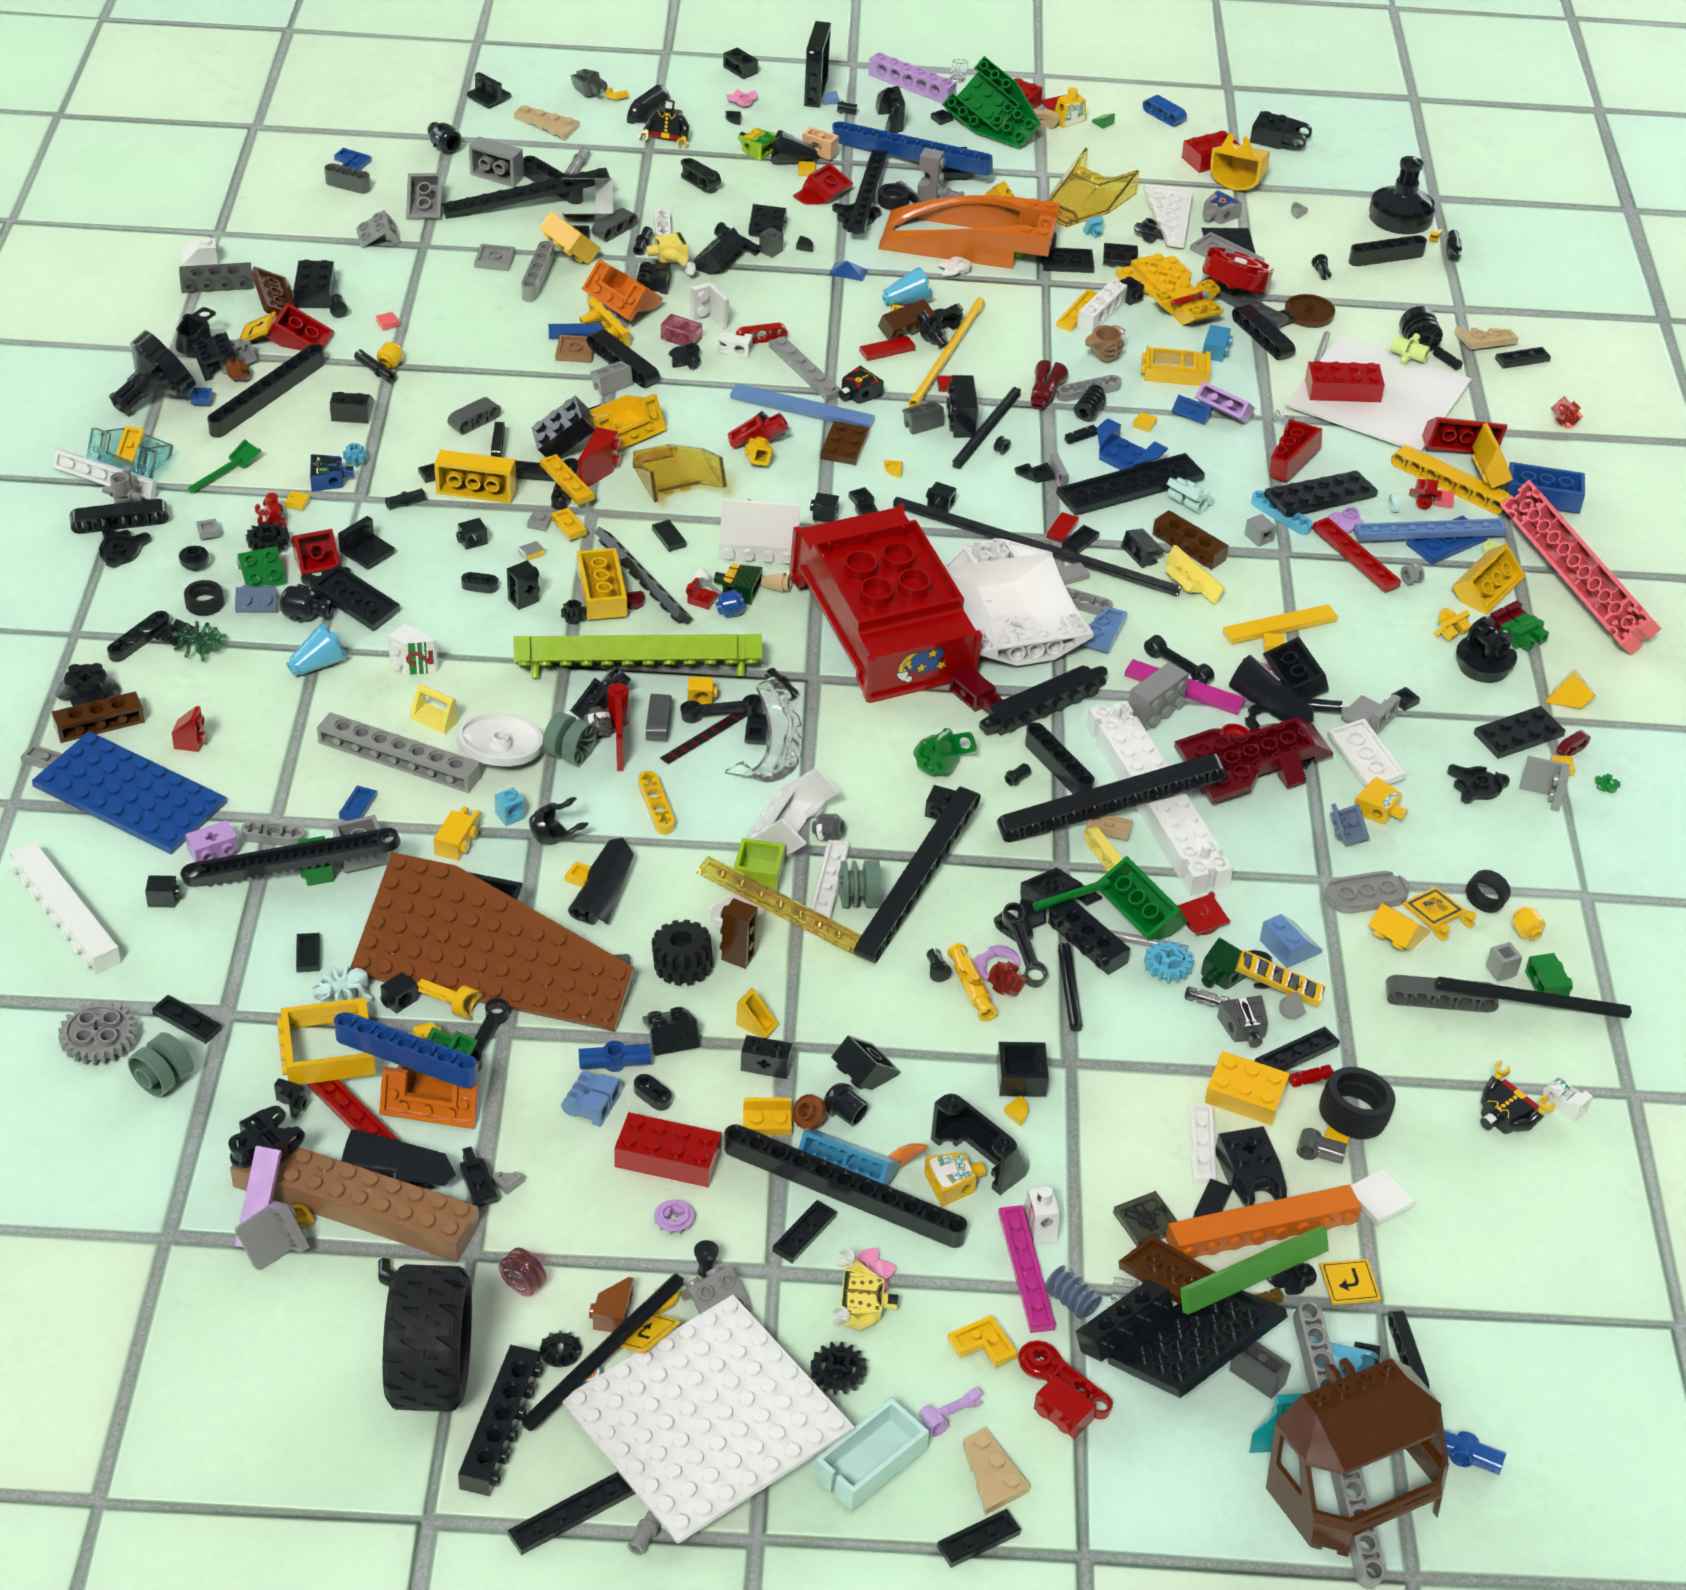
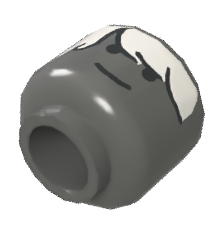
M600 706L590 708V712L584 715V721L595 725L596 739L609 736V732L613 729L610 712L602 710Z
M819 814L816 821L812 823V833L821 842L840 840L845 834V822L838 814Z

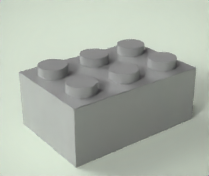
M480 136L469 145L470 175L510 187H515L524 178L523 149Z
M1171 662L1165 664L1130 690L1128 703L1133 710V716L1138 717L1146 731L1155 727L1164 718H1168L1173 711L1180 709L1185 703L1189 673Z

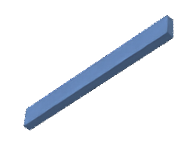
M736 383L730 393V398L829 422H844L871 428L875 421V415L738 383Z
M1502 518L1362 523L1354 525L1358 541L1501 536L1507 533Z

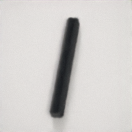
M1060 943L1058 945V955L1069 1026L1071 1031L1079 1032L1082 1030L1083 1023L1071 947L1069 943Z

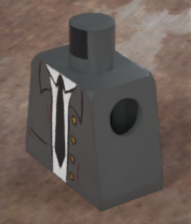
M1262 995L1220 1001L1217 1017L1234 1042L1248 1041L1249 1046L1252 1048L1260 1046L1268 1026Z

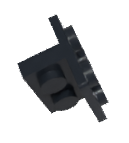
M478 72L475 74V89L467 92V96L485 107H492L511 97V93L502 89V83Z

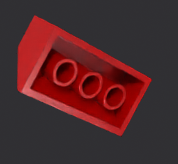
M1435 417L1427 421L1422 437L1426 449L1474 454L1472 447L1483 424L1487 423L1499 446L1508 425Z

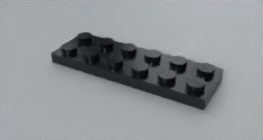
M1351 471L1265 489L1264 496L1285 516L1377 497L1378 490L1360 472Z

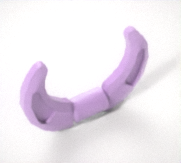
M1002 945L991 946L988 948V951L981 955L978 954L974 958V964L979 975L988 982H995L996 980L986 971L987 961L993 957L1010 958L1017 966H1020L1021 963L1019 955L1013 949Z

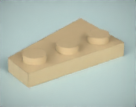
M1455 327V334L1470 350L1509 346L1510 344L1518 343L1519 337L1511 329L1489 328L1488 331H1482L1478 328H1471V331L1462 330V327Z

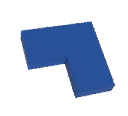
M342 148L334 155L335 161L342 162L343 166L362 170L372 161L370 155L347 148Z

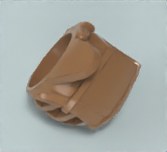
M1117 325L1097 326L1093 333L1086 338L1085 345L1091 347L1093 353L1101 361H1112L1118 358L1125 345L1122 339L1125 329Z

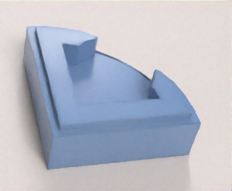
M837 91L828 92L823 98L824 105L838 104L839 101Z

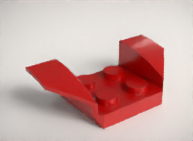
M829 162L808 175L802 190L795 193L793 197L805 205L827 204L829 200H833L851 189L853 182Z

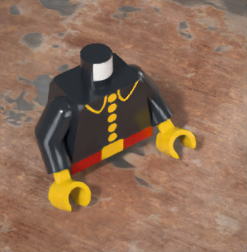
M668 99L665 100V107H660L653 111L647 119L643 128L644 131L639 133V139L641 140V137L646 135L645 142H648V133H650V136L677 140L679 148L685 142L684 147L687 148L689 144L686 139H688L690 126L682 110L674 109L675 101Z
M1499 1060L1495 1065V1076L1492 1075L1483 1089L1481 1125L1486 1130L1496 1127L1503 1134H1509L1514 1131H1529L1544 1117L1543 1114L1545 1112L1551 1113L1555 1110V1103L1552 1101L1549 1105L1545 1106V1103L1550 1098L1548 1095H1543L1539 1100V1107L1537 1103L1508 1080L1504 1079L1501 1081L1502 1077L1510 1074V1065L1507 1066L1506 1070L1501 1071L1499 1068L1503 1062Z

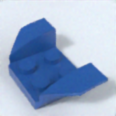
M1109 418L1097 427L1099 460L1119 470L1157 460L1168 450L1167 447L1155 441L1145 450L1121 438V424Z

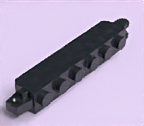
M1082 665L994 703L990 707L989 716L980 721L979 728L986 735L997 732L1002 736L1074 703H1078L1083 699L1094 696L1098 693L1099 688L1106 684V679L1103 676L1108 673L1107 667L1098 666L1090 669L1088 666Z

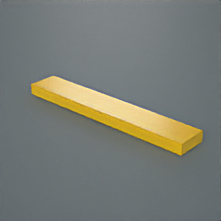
M1327 604L1225 626L1222 632L1230 644H1236L1263 638L1264 633L1281 634L1336 622L1338 615Z

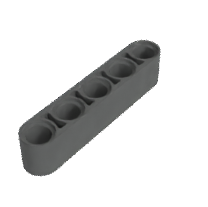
M1392 975L1386 979L1387 1000L1393 1005L1484 1013L1493 1012L1499 1007L1498 999L1437 990L1435 988L1436 978Z

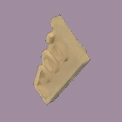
M526 105L520 106L514 112L515 119L528 125L534 124L541 131L545 129L552 136H560V140L566 141L580 127L579 121L571 117L560 116L556 113L545 112L544 110L530 108Z

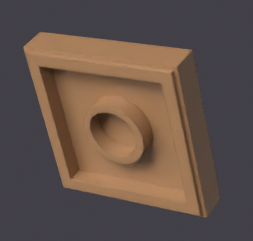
M560 335L555 361L592 363L594 351L587 344V336Z

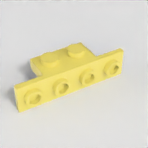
M1174 545L1165 560L1168 563L1165 571L1173 581L1183 586L1182 589L1187 593H1202L1213 604H1216L1225 587L1177 545Z

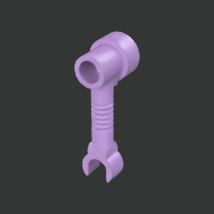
M978 1387L973 1388L963 1398L937 1410L931 1405L924 1406L920 1410L919 1416L925 1422V1428L929 1430V1434L932 1437H937L948 1428V1422L945 1420V1417L964 1408L980 1406L983 1403L980 1397L984 1394Z

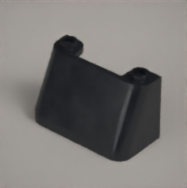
M952 1093L946 1094L935 1101L931 1140L938 1146L942 1145L944 1141L953 1142L955 1147L965 1141L993 1163L995 1167L992 1168L991 1176L995 1180L992 1182L991 1189L996 1193L1002 1195L1028 1174L1029 1161L1017 1142L967 1101Z

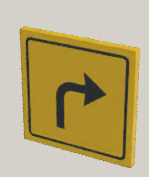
M275 311L245 324L239 338H242V340H258L262 335L266 337L275 318Z
M1368 1259L1319 1264L1332 1306L1381 1301Z
M653 1314L620 1348L644 1354L676 1328L680 1321Z

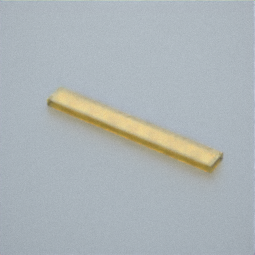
M710 856L698 867L697 874L851 954L854 953L856 943L861 937L859 933Z

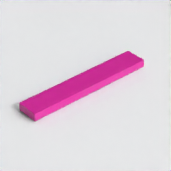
M1132 659L1125 670L1124 676L1142 682L1160 668ZM1189 678L1187 680L1186 698L1235 715L1240 713L1245 704L1246 698Z
M1023 1205L1001 1207L998 1210V1215L1030 1333L1053 1331L1056 1324Z

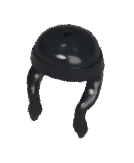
M570 797L560 804L549 803L531 815L529 827L534 838L539 843L552 844L569 839L576 831H581L588 826V822H581L567 831L561 823L554 820L555 810L571 806L577 797Z

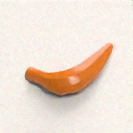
M921 1143L903 1145L894 1150L888 1157L899 1160L898 1168L923 1153L928 1146Z

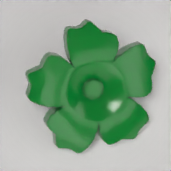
M1609 773L1602 777L1599 775L1595 777L1596 787L1604 792L1607 790L1609 793H1614L1621 784L1617 779L1612 780L1613 775Z

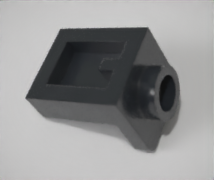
M278 1078L274 1084L276 1100L283 1104H289L291 1117L296 1118L300 1111L306 1108L308 1102L305 1086Z

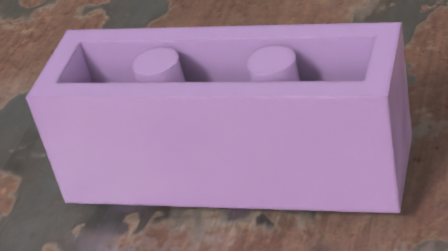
M1203 381L1195 396L1201 403L1212 406L1213 409L1245 424L1248 423L1255 410V407L1249 402Z

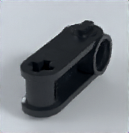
M692 158L681 160L682 179L703 191L711 193L721 185V177L717 171Z

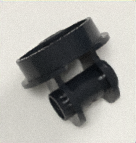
M1490 616L1481 617L1474 622L1468 631L1467 637L1459 642L1456 649V657L1459 659L1458 666L1462 673L1470 679L1484 683L1503 680L1509 675L1510 670L1517 662V652L1510 648L1513 642V635L1507 630L1496 631L1494 629L1495 621Z

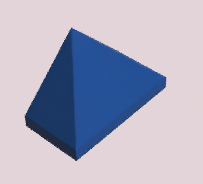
M842 261L834 263L830 275L863 281L868 270L852 262Z

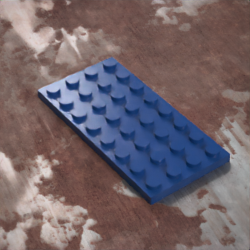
M90 731L32 780L33 787L171 855L186 842L185 834L199 830L227 804L225 796Z

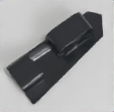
M352 1129L349 1133L341 1159L343 1162L424 1189H435L436 1185L445 1186L457 1176L445 1153Z

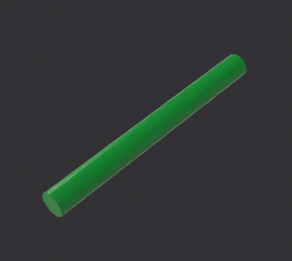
M1106 878L1034 902L1033 907L1038 911L1110 887V881Z

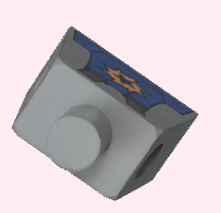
M1216 190L1204 202L1203 218L1205 221L1213 220L1218 224H1224L1239 218L1242 202Z

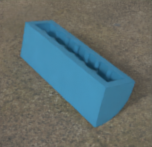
M816 1129L803 1131L798 1148L885 1185L892 1180L900 1164L899 1160Z

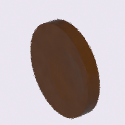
M1299 294L1290 297L1285 303L1284 310L1294 318L1293 323L1307 328H1320L1329 325L1334 320L1335 307L1323 297L1312 294Z

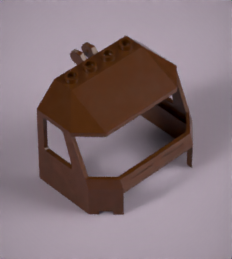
M1346 1357L1340 1359L1339 1367L1342 1373H1344L1345 1378L1341 1377L1340 1371L1334 1364L1326 1365L1325 1373L1332 1383L1301 1395L1275 1423L1266 1489L1312 1548L1322 1550V1547L1336 1550L1338 1555L1348 1557L1353 1536L1435 1501L1433 1513L1438 1518L1449 1467L1441 1412L1442 1404L1410 1366L1392 1358L1357 1373L1354 1365ZM1284 1438L1298 1455L1301 1488L1281 1463ZM1406 1449L1432 1481L1420 1488L1347 1518L1317 1510L1311 1467L1346 1475Z

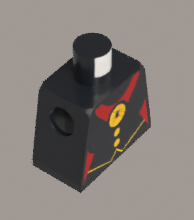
M860 365L842 378V388L838 394L842 400L850 398L857 404H861L882 397L884 381Z

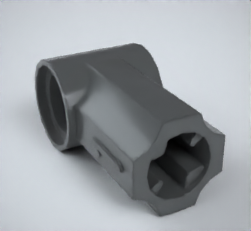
M1305 1128L1301 1131L1296 1153L1305 1160H1313L1319 1157L1342 1164L1347 1144L1322 1137L1321 1133L1314 1128Z

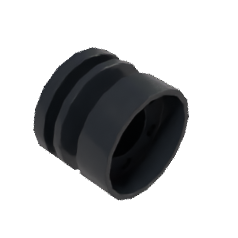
M1416 306L1407 310L1400 318L1399 328L1405 339L1409 340L1417 333L1420 335L1419 344L1430 347V351L1436 348L1442 341V329L1430 308Z

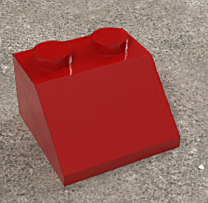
M332 529L292 536L293 552L301 575L331 570L338 564L340 565Z

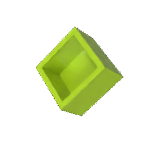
M742 838L733 868V887L777 894L785 862V844Z

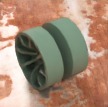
M558 712L549 721L544 732L542 741L543 751L548 755L562 758L566 762L580 766L589 757L594 747L596 727L592 723L581 719L576 720L574 716Z
M166 1032L159 1033L147 1043L146 1047L140 1048L128 1058V1068L135 1081L146 1092L155 1097H162L175 1086V1082H180L194 1070V1063L187 1049L178 1039Z

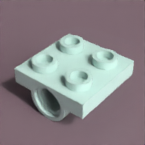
M1180 477L1177 479L1169 478L1167 485L1170 486L1168 496L1199 514L1204 512L1208 505H1213L1215 498L1210 496L1211 492L1204 488L1196 487L1195 483L1187 479L1184 480Z

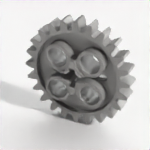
M101 1000L99 1005L91 1001L90 1007L82 1004V1010L74 1008V1015L66 1014L67 1021H61L62 1027L58 1028V1038L62 1051H66L67 1057L73 1056L75 1062L82 1058L83 1064L87 1063L88 1060L92 1061V1065H95L97 1060H101L102 1064H105L106 1058L115 1061L114 1055L117 1054L123 1057V1050L130 1051V1044H135V1037H138L137 1022L134 1014H130L129 1008L123 1009L122 1004L114 1007L113 1001L108 1005L104 1004V1000Z

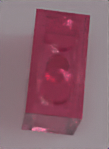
M670 314L661 323V339L680 346H685L689 343L698 344L702 340V324Z

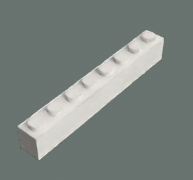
M33 841L9 851L11 857L9 866L12 872L19 875V879L24 887L28 886L34 900L38 899L43 912L49 913L55 927L59 926L65 940L69 939L76 954L80 953L84 965L87 968L90 967L95 974H98L120 964L118 946L36 842Z

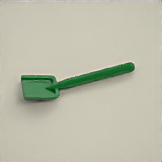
M244 439L229 455V460L232 462L225 464L189 486L188 491L190 493L198 491L237 465L241 468H246L261 452V449L256 448Z

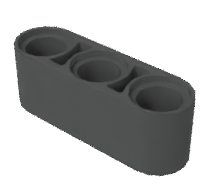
M334 163L325 165V181L327 185L361 194L370 192V175L368 172Z
M619 208L613 214H609L595 222L592 227V234L608 242L633 228L637 223L638 217L635 213L625 208Z
M483 397L452 412L448 417L447 423L464 435L498 418L501 413V407L488 397Z
M650 694L646 740L667 741L671 713V695Z

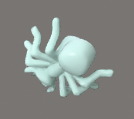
M348 965L344 966L341 977H339L336 968L333 967L329 971V975L334 976L337 982L326 974H322L320 980H316L315 984L311 986L312 989L316 988L313 993L314 998H316V1001L320 1000V1002L328 999L333 993H335V1001H339V999H354L357 995L356 988L359 989L363 997L372 1000V996L367 994L363 988L369 983L367 972L360 968L352 970Z

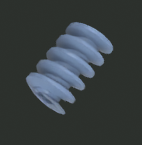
M1064 1265L1058 1267L1047 1279L1046 1290L1049 1293H1053L1054 1298L1060 1300L1062 1305L1067 1306L1070 1312H1074L1077 1318L1082 1319L1090 1316L1101 1303L1102 1296L1097 1295L1093 1298L1095 1294L1094 1289L1087 1290L1088 1284L1086 1282L1079 1285L1080 1277H1073L1074 1273L1072 1270H1067L1064 1273Z

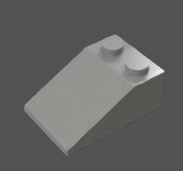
M408 173L406 219H441L442 203L444 201L442 173Z

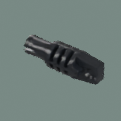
M1453 229L1448 233L1446 246L1448 257L1456 261L1459 260L1462 253V242L1459 232L1456 230L1455 233Z

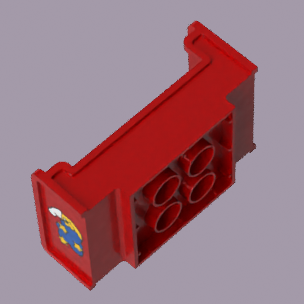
M898 504L896 508L809 527H793L789 570L792 583L797 588L805 587L806 583L809 586L856 669V680L866 702H878L950 684L951 674L969 665L977 671L983 635L980 630L976 631L963 608V595L917 520L909 521L905 515L903 504Z

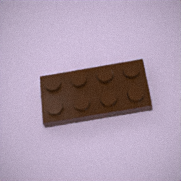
M255 266L253 267L251 274L263 310L266 313L270 314L275 311L276 315H279L286 303L296 308L286 277Z
M1153 1235L1119 1260V1269L1143 1283L1146 1280H1150L1168 1288L1171 1300L1181 1306L1180 1288L1215 1273L1212 1269Z

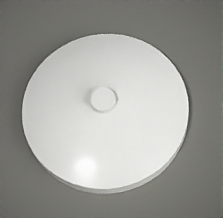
M492 712L474 715L466 719L458 729L457 743L460 749L470 758L484 764L494 766L522 765L534 760L542 750L543 735L540 729L529 720L513 714Z

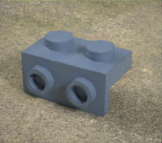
M242 585L241 587H236L235 612L277 613V598H279L277 587L272 585H263L262 587Z
M1336 803L1331 804L1333 812L1330 813L1333 824L1338 826L1334 830L1337 839H1342L1345 847L1370 839L1359 804L1342 810H1338Z

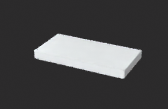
M1365 718L1328 730L1327 736L1364 787L1375 777L1380 778L1387 784L1405 779V772Z

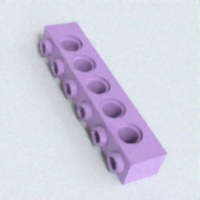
M878 52L869 58V76L942 104L951 93L956 95L957 82L949 78L928 72L923 68L915 67L910 63L902 62L884 53Z

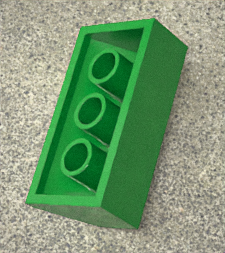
M1128 856L1124 857L1098 880L1109 879L1110 887L1099 891L1148 941L1172 936L1188 922L1181 909Z

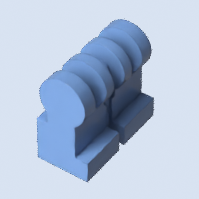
M582 1071L577 1081L573 1084L572 1089L569 1090L567 1097L562 1101V1110L570 1116H581L592 1120L593 1125L601 1127L609 1115L610 1109L612 1110L621 1096L620 1079L605 1074L597 1076L590 1071Z

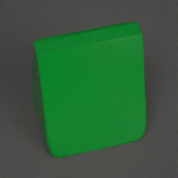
M1115 113L1101 115L1092 119V122L1101 128H1105L1114 124Z

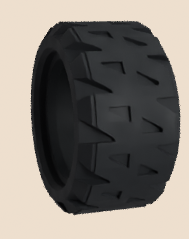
M405 1264L400 1266L392 1276L385 1312L382 1374L385 1398L395 1410L452 1412L457 1409L464 1399L471 1350L472 1286L469 1275L461 1266Z

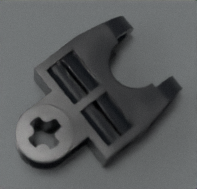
M271 1106L260 1110L240 1121V1133L233 1135L229 1139L230 1162L237 1168L251 1166L256 1146L282 1150V1159L302 1144L305 1132L299 1126L278 1128L286 1117V1112L280 1106Z

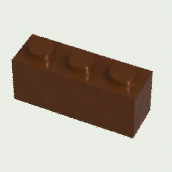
M925 299L883 314L878 327L888 340L903 337L907 334H914L921 329L919 327L921 322L917 319L921 312L926 311L929 316L934 315L935 312Z
M735 898L731 900L728 906L725 905L721 911V918L723 920L720 934H722V941L720 943V950H722L721 960L744 969L756 955L758 907Z

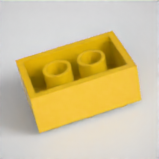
M550 211L539 227L544 231L543 236L550 241L554 239L553 243L560 249L564 247L563 251L569 256L574 254L573 258L579 263L584 261L589 265L601 249L552 211Z
M1222 1051L1207 1087L1205 1103L1273 1126L1287 1089L1290 1073Z

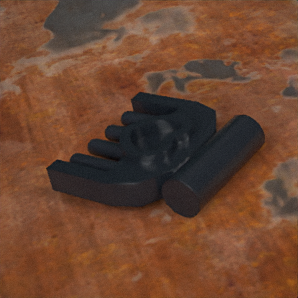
M175 619L173 624H168L155 633L154 638L157 640L165 638L163 641H168V644L174 642L172 645L176 646V649L179 650L189 642L190 634H195L197 628L179 619Z

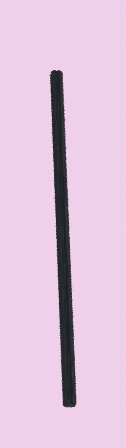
M895 497L893 501V507L895 508L898 504H903L907 512L993 539H1006L1053 552V558L1072 564L1081 562L1085 568L1160 592L1178 596L1181 591L1180 585L911 500Z

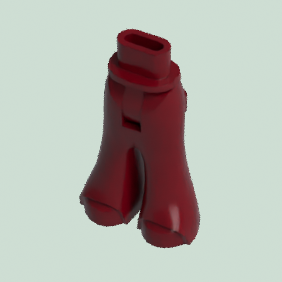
M1041 360L1037 363L1034 371L1035 382L1031 393V407L1044 409L1053 398L1058 386L1067 381L1069 376L1068 369L1062 363L1055 362L1052 372L1050 361Z

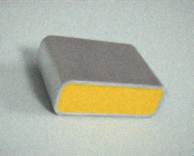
M537 541L518 548L519 554L528 561L545 555V549Z

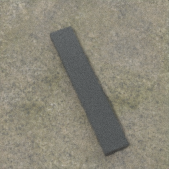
M1209 276V277H1207V278H1205V279H1203V280H1201V281H1205V280H1208V279L1210 280V279H1211V276ZM1215 282L1220 287V292L1216 297L1235 307L1250 304L1277 328L1288 323L1289 317L1236 289L1226 287V284L1223 282Z

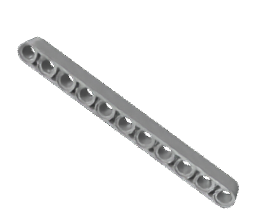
M1306 1299L1299 1304L1294 1312L1293 1322L1311 1392L1321 1386L1332 1383L1326 1376L1325 1368H1319L1314 1361L1322 1362L1324 1367L1331 1363L1336 1367L1322 1308L1317 1301ZM1302 1311L1309 1312L1312 1318L1305 1317ZM1308 1336H1314L1319 1343H1313ZM1362 1468L1346 1475L1330 1472L1341 1516L1350 1518L1353 1515L1371 1509ZM1346 1489L1353 1490L1357 1498L1350 1497ZM1376 1527L1353 1536L1349 1550L1356 1580L1365 1589L1375 1588L1385 1578L1387 1573ZM1359 1542H1365L1369 1546L1370 1551L1363 1550ZM1366 1568L1372 1569L1376 1573V1578L1369 1577Z

